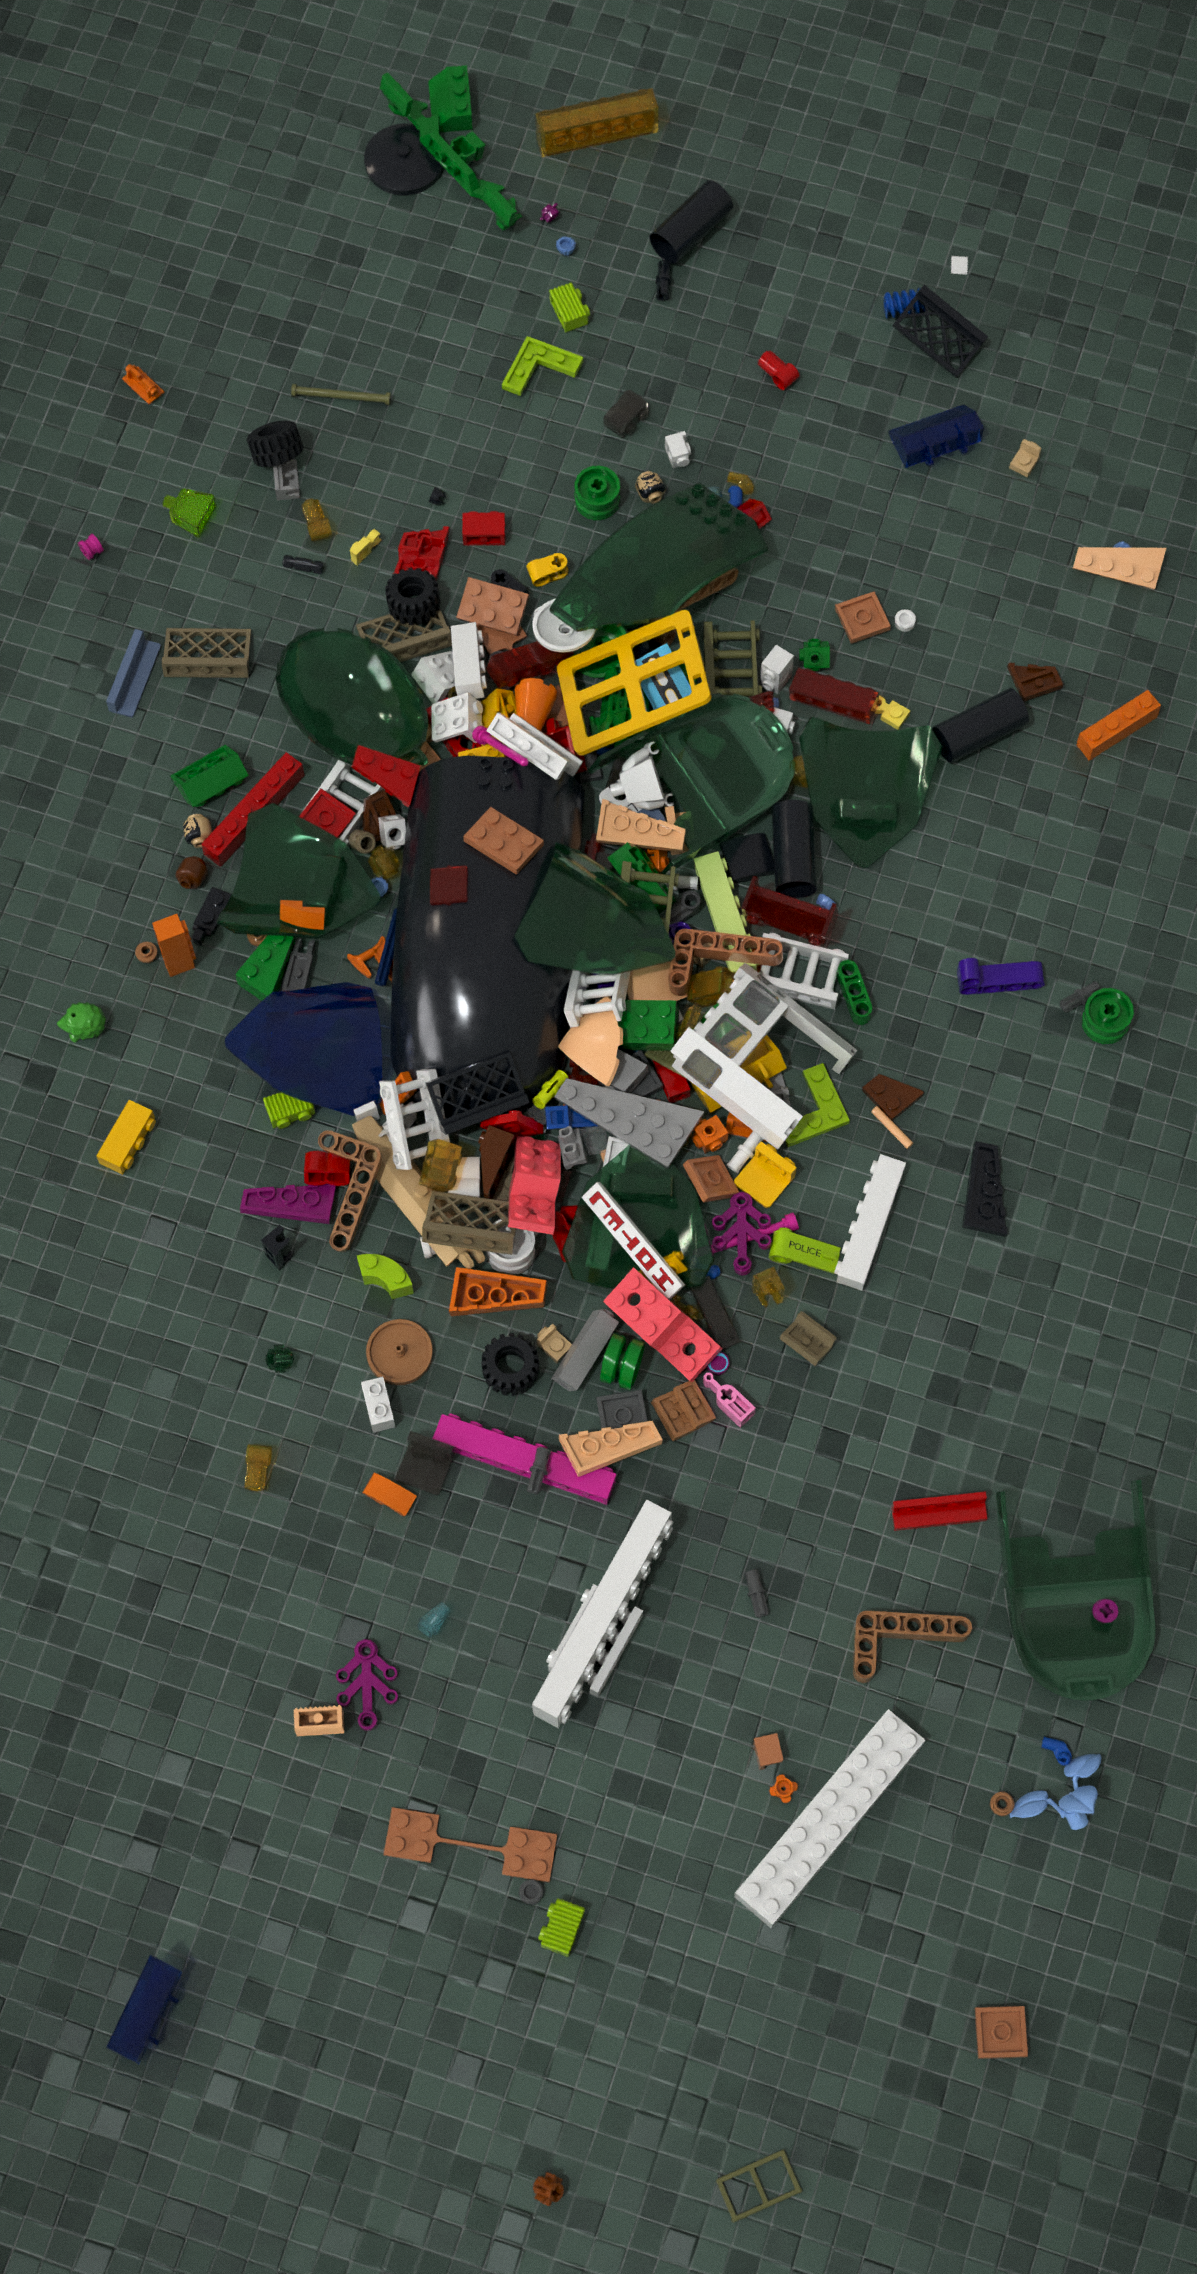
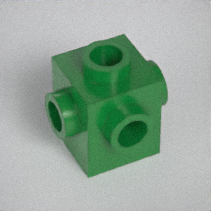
M813 638L803 642V648H799V661H803L804 668H808L810 671L830 668L829 641Z

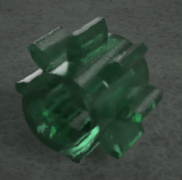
M283 1344L274 1345L273 1349H268L265 1362L270 1370H275V1373H285L286 1369H291L294 1355L289 1347L284 1348Z

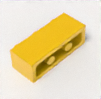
M128 1100L96 1155L99 1164L122 1175L126 1169H130L134 1161L133 1156L144 1145L145 1135L148 1131L151 1132L155 1126L156 1120L153 1110Z

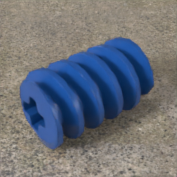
M910 289L908 294L905 290H902L900 296L897 291L893 292L892 297L889 292L885 293L883 305L886 319L888 313H891L893 318H895L896 312H899L901 315L916 294L913 289ZM916 301L913 305L917 314L920 313L921 308L924 310V306L919 301Z

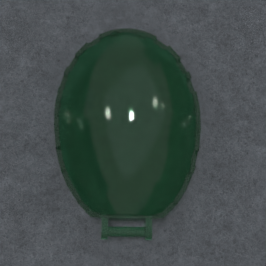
M324 628L310 630L297 636L287 644L281 652L279 663H277L276 683L278 694L283 707L294 724L316 746L332 758L352 767L358 745L406 761L414 757L415 759L410 762L421 766L428 764V759L421 750L426 741L428 730V716L423 702L424 698L422 693H419L416 688L414 679L392 653L383 646L379 648L371 643V639L368 637L363 639L353 635V631L339 628L337 631H324Z

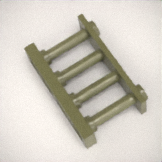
M755 620L750 622V631L717 632V630H713L712 622H704V661L711 694L721 693L720 695H733L737 697L753 696V702L758 705V698H762V685H758L756 641H759V628L755 629ZM750 639L751 650L718 651L717 648H713V642H717V640ZM751 658L752 669H718V667H714V661H718V659ZM752 677V688H719V686H715V680H718V678Z
M623 861L613 952H621L622 945L662 948L661 956L666 957L667 951L671 952L672 938H668L673 886L678 887L679 874L675 873V867L672 866L670 875L639 872L631 868L632 862ZM640 880L669 884L667 896L633 893V890H629V882ZM633 901L666 905L665 918L630 914V912H626L627 903H632ZM634 923L664 927L663 940L628 936L627 933H624L625 925Z

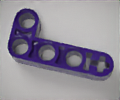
M966 958L958 963L957 978L959 992L963 995L1031 990L1045 985L1042 963L1038 961L979 966L978 959Z

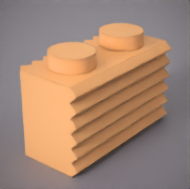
M329 1705L323 1708L321 1706L318 1708L316 1706L314 1708L310 1707L309 1709L305 1707L299 1710L295 1708L294 1729L296 1735L311 1736L344 1733V1712L340 1705L337 1707Z

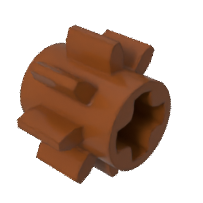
M546 2172L545 2177L539 2176L533 2185V2191L536 2194L534 2198L547 2206H551L552 2201L558 2202L564 2193V2188L561 2184L562 2179L550 2172Z

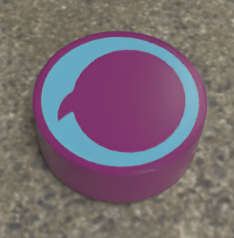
M719 1352L706 1366L707 1370L716 1376L726 1373L729 1368L727 1355Z

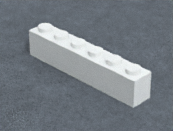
M880 1154L878 1161H873L870 1173L873 1174L871 1181H866L863 1193L866 1194L864 1201H859L856 1213L859 1214L857 1221H852L849 1233L852 1234L850 1242L845 1241L841 1252L845 1254L843 1262L838 1261L834 1274L838 1275L837 1283L863 1291L901 1182L906 1162Z

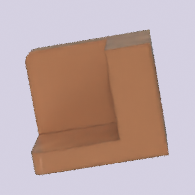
M777 1733L754 1738L753 1745L759 1770L765 1769L767 1765L783 1762Z

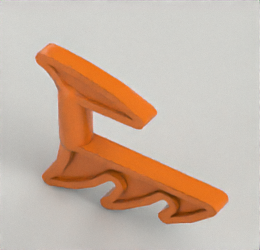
M381 936L378 943L371 949L356 956L352 954L347 955L351 964L367 978H371V972L364 962L374 957L378 964L380 963L385 945L384 936ZM392 961V965H391L390 972H389V976H388V978H389V980L391 981V983H392V973H393V972H392V969H393V961Z

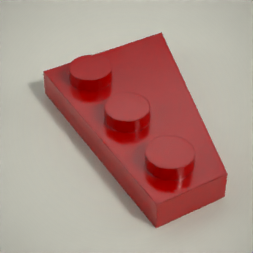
M358 745L351 768L371 782L380 785L386 790L385 792L391 796L394 795L406 807L410 806L421 765Z

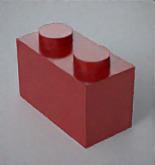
M471 511L463 513V546L505 545V512L491 511L489 513H478Z

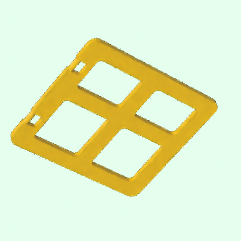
M688 610L676 612L565 659L558 664L557 672L574 750L578 755H585L710 702L712 695L693 619ZM673 629L677 630L680 642L678 650L643 665L636 666L633 653L635 645ZM689 630L690 636L684 638L683 633ZM618 654L621 668L619 675L581 691L577 690L574 676L576 670ZM680 664H685L692 691L691 694L647 712L641 682ZM701 677L702 682L696 685L695 679ZM625 688L632 715L631 719L588 737L582 706Z

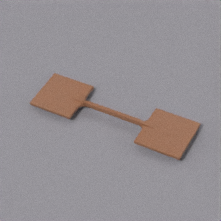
M477 625V629L482 630L484 640L482 644L489 655L495 651L509 650L526 678H531L512 648L516 642L527 637L521 626L518 636ZM559 685L555 686L557 699L547 720L555 718L559 722L560 727H565L569 724L562 691ZM546 722L541 730L544 734L547 733Z
M392 1807L384 1856L431 1863L435 1844L438 1842L503 1853L502 1875L550 1882L557 1834L510 1827L508 1841L504 1847L481 1845L440 1838L437 1835L439 1815Z

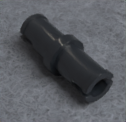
M667 260L658 262V275L656 276L655 283L657 285L656 299L659 301L669 299V286L671 285L672 278L670 276L671 263Z

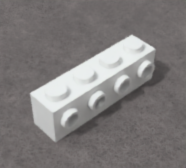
M476 622L451 626L457 696L468 692L475 699L484 698V688H487L486 676L482 675V673H486L485 662L481 660V658H485L483 645H480V643H484L482 630L477 629Z

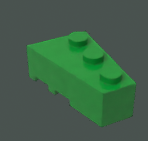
M276 925L235 974L239 986L271 1008L274 1006V1000L282 985L281 982L287 970L290 954L294 948L293 936Z

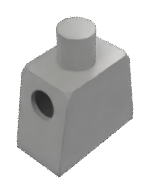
M618 1049L616 1058L620 1062L610 1086H606L599 1080L598 1082L605 1088L631 1093L648 1074V1066Z

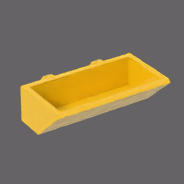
M751 1031L723 1046L729 1050L728 1058L732 1059L751 1038ZM768 1035L762 1039L740 1066L757 1081L764 1083L768 1089L773 1088L769 1078L787 1068L780 1050ZM719 1066L709 1083H703L707 1089H710L721 1075L722 1067ZM690 1081L698 1097L710 1113L722 1107Z

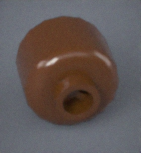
M192 856L182 860L175 875L183 888L196 889L201 886L208 870L201 858Z

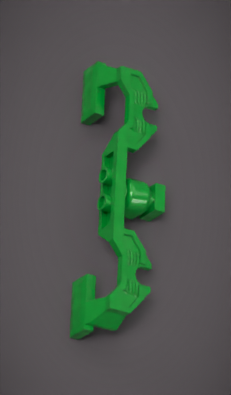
M388 72L383 74L379 89L389 102L388 108L394 114L407 117L419 130L420 142L470 196L482 199L495 213L496 224L502 231L511 227L518 219L522 218L523 216L520 213L516 214L515 199L512 197L506 200L500 194L505 189L502 185L477 179L475 173L467 165L473 160L477 161L482 158L485 144L472 131L466 134V137L461 135L453 139L449 146L439 135V117L437 115L430 118L424 117L421 112L427 109L428 105L413 100L401 87V84L397 83Z

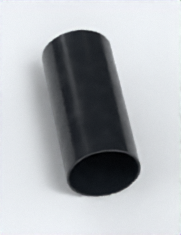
M707 180L649 235L650 244L654 251L663 260L676 264L732 211L733 202L731 197L717 182Z
M1008 688L933 726L932 735L943 758L947 762L953 763L1029 723V715L1020 695L1013 688Z
M802 800L782 801L772 807L775 892L784 898H804L811 896L817 891L813 806Z

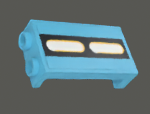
M668 643L635 660L636 666L671 653L672 650ZM679 665L641 682V687L654 710L689 696L692 692L690 684ZM672 719L662 722V725H665Z

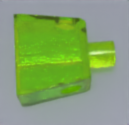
M185 488L181 489L177 498L166 495L163 500V506L170 509L171 521L198 538L217 507L214 495Z

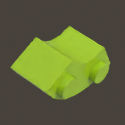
M377 1254L357 1255L364 1285L374 1284L383 1287L389 1293L391 1299L414 1294L408 1274L397 1262Z

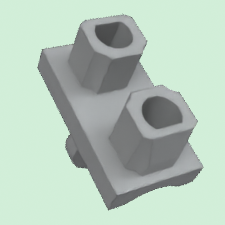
M571 1126L560 1129L558 1139L565 1169L568 1170L574 1165L587 1163L579 1128L573 1130Z

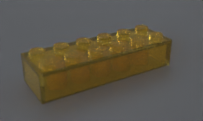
M653 88L641 89L627 94L622 93L613 97L600 98L599 100L581 102L571 106H562L557 109L543 110L535 113L536 140L541 157L657 133L658 104Z

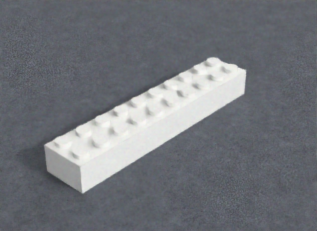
M646 1499L532 1704L534 1716L557 1728L560 1727L561 1723L566 1724L572 1712L570 1711L572 1703L579 1701L583 1693L581 1689L584 1682L588 1683L595 1670L593 1667L595 1662H600L605 1654L606 1649L604 1647L607 1640L611 1642L617 1632L616 1625L618 1620H624L628 1612V1602L635 1600L640 1590L638 1586L641 1579L645 1581L650 1573L651 1568L649 1566L652 1559L656 1561L662 1551L661 1544L663 1539L668 1540L673 1531L670 1511Z
M888 1709L735 1892V1898L772 1929L922 1748L925 1739Z

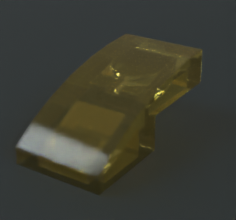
M693 1005L686 1010L678 1030V1039L681 1038L688 1027L692 1030L695 1028L702 1008Z

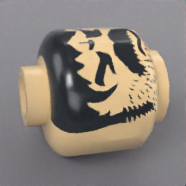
M647 471L637 478L635 487L641 500L645 503H658L666 491L659 474Z
M202 814L189 816L183 823L185 841L190 845H194L195 848H202L201 844L212 833L210 820Z

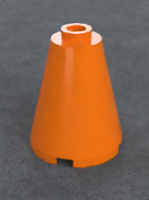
M522 679L520 684L515 686L516 715L541 731L557 699V690L552 684L549 686L543 684L544 680Z

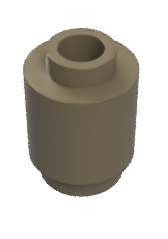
M357 829L349 836L350 847L360 853H369L375 847V837L367 831Z

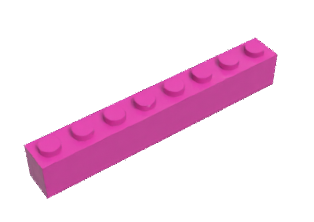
M448 1414V1416L441 1415L432 1438L433 1445L527 1478L531 1476L530 1467L533 1466L536 1449L538 1447L547 1448L538 1443L535 1446L528 1444L525 1439L518 1436H513V1438L505 1436V1433L498 1429L490 1431L474 1421H470V1423L461 1421V1418L454 1414ZM551 1451L547 1465L548 1474L544 1475L542 1483L607 1505L616 1482V1473H613L611 1468L605 1466L578 1477L565 1452L557 1451L555 1453Z

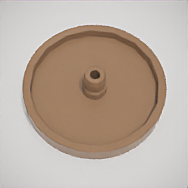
M395 1319L383 1323L373 1331L367 1342L366 1356L368 1365L376 1377H383L384 1382L388 1384L406 1385L417 1381L427 1372L432 1362L433 1349L429 1335L420 1325L405 1319Z

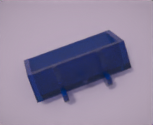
M961 405L889 430L888 433L905 468L924 461L927 466H931L934 464L932 458L958 449L962 454L968 453L967 446L982 441L984 427L976 411L966 405Z
M152 1955L149 1956L106 2048L112 2053L139 2065L149 2043L158 2046L160 2041L154 2038L153 2035L169 2002L174 2004L179 2002V1999L172 1994L182 1975L180 1970Z

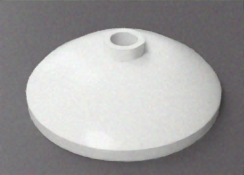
M560 597L546 602L537 610L532 626L535 638L543 647L555 652H571L582 648L593 638L597 622L594 611L587 603L573 597Z

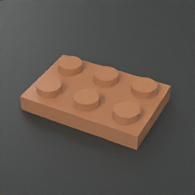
M468 577L456 618L470 623L476 622L477 625L518 636L530 595Z
M492 807L463 836L464 842L516 875L544 846L543 839Z

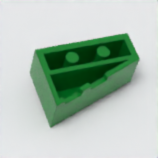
M628 842L607 857L620 876L623 861L632 862L631 868L635 869V871L659 874L645 850ZM640 880L629 882V890H633V893L667 896L668 887L665 883ZM672 896V904H674L676 900ZM642 902L639 904L645 914L655 917L666 909V905Z

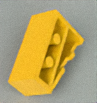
M496 688L481 701L483 706L482 724L486 728L490 726L498 712L509 719L513 713L516 714L513 691Z

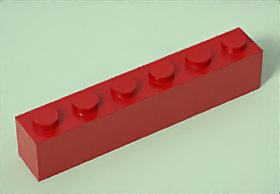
M286 752L201 844L204 855L221 867L305 776L303 764Z

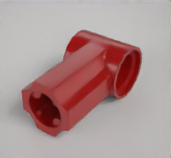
M771 350L764 352L758 360V365L772 377L775 385L781 390H785L800 377L797 368L793 364L784 363Z

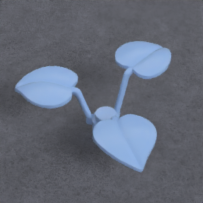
M1086 1754L1078 1756L1065 1766V1775L1073 1777L1074 1791L1059 1800V1806L1052 1799L1048 1798L1046 1791H1032L1016 1801L1014 1809L1010 1813V1818L1036 1816L1046 1809L1047 1804H1050L1059 1812L1061 1818L1066 1817L1072 1830L1084 1828L1089 1822L1085 1813L1094 1814L1098 1791L1094 1786H1081L1078 1788L1079 1777H1089L1098 1769L1102 1759L1101 1755Z

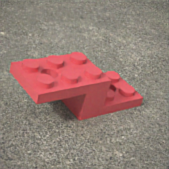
M529 1136L516 1137L514 1171L509 1188L508 1227L553 1235L555 1228V1200L561 1180V1149L559 1143L551 1140H537Z
M634 1267L603 1301L643 1340L662 1354L691 1382L697 1378L723 1349ZM639 1294L641 1298L639 1304L632 1306L630 1304L631 1297ZM689 1344H694L696 1347L694 1354L687 1356L685 1348Z

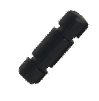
M284 555L282 562L283 567H294L296 570L307 572L312 570L313 573L322 574L324 569V563L315 560V562H312L311 559L293 558L290 555Z

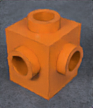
M717 1115L708 1120L703 1119L699 1121L693 1130L694 1137H692L695 1146L698 1149L702 1148L705 1154L709 1151H717L723 1146L724 1142L728 1141V1131Z

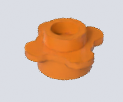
M778 1775L775 1785L770 1787L769 1792L771 1796L779 1797L783 1803H789L791 1795L797 1790L798 1785L794 1781L791 1782L784 1775Z

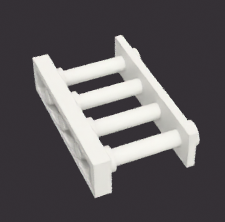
M498 712L486 730L555 780H559L564 771L574 777L583 763L577 756L515 713L509 719Z
M340 757L316 791L317 793L321 788L331 796L358 810L341 837L334 843L335 855L338 857L341 856L343 851L346 852L349 849L350 834L354 830L359 829L363 824L364 803L338 790L341 782L348 781L370 795L384 789L378 784L375 787L351 774L348 760ZM294 823L295 832L303 837L306 831Z
M763 933V938L779 940L783 951L788 952L782 977H771L769 975L771 966L762 965L757 978L782 997L788 995L794 1000L835 1010L838 993H835L833 988L838 967L842 961L848 960L849 954L840 949L831 950L782 938L776 933ZM771 950L768 953L774 955L775 950ZM797 954L810 957L803 983L800 984L790 980ZM818 960L831 963L825 987L822 989L811 985Z
M622 945L620 957L596 961L587 959L585 951L576 952L564 1007V1013L570 1028L579 1026L580 1017H583V1014L613 1010L616 1020H622L623 1011L626 1010L625 999L631 967L634 966V957L632 953H629L627 945ZM618 966L617 972L589 976L592 970ZM615 981L614 987L586 990L590 984ZM612 996L611 1002L583 1005L586 999Z
M436 1069L417 1070V1080L396 1085L395 1081H379L380 1095L384 1103L393 1150V1162L396 1165V1169L410 1170L412 1169L411 1160L432 1154L433 1158L446 1159L453 1157L449 1135L441 1132L439 1120L425 1083L438 1078ZM439 1084L432 1086L435 1095L441 1097ZM420 1088L421 1102L400 1107L398 1094ZM442 1107L441 1112L443 1118H445L444 1108ZM424 1110L426 1123L404 1129L402 1116ZM428 1132L430 1145L409 1151L406 1138Z
M593 1584L590 1590L586 1589L580 1600L583 1604L556 1651L552 1650L546 1662L549 1663L548 1671L552 1670L598 1586ZM635 1606L632 1612H627L622 1621L624 1624L621 1632L617 1631L611 1641L613 1647L609 1653L605 1651L603 1658L599 1662L602 1667L598 1673L594 1672L588 1682L590 1694L599 1697L641 1621L643 1610Z

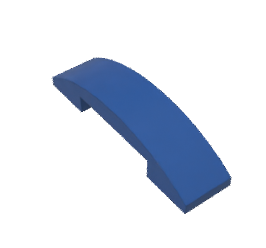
M568 1105L545 1107L546 1129H563L568 1126L572 1128L598 1126L570 1109Z

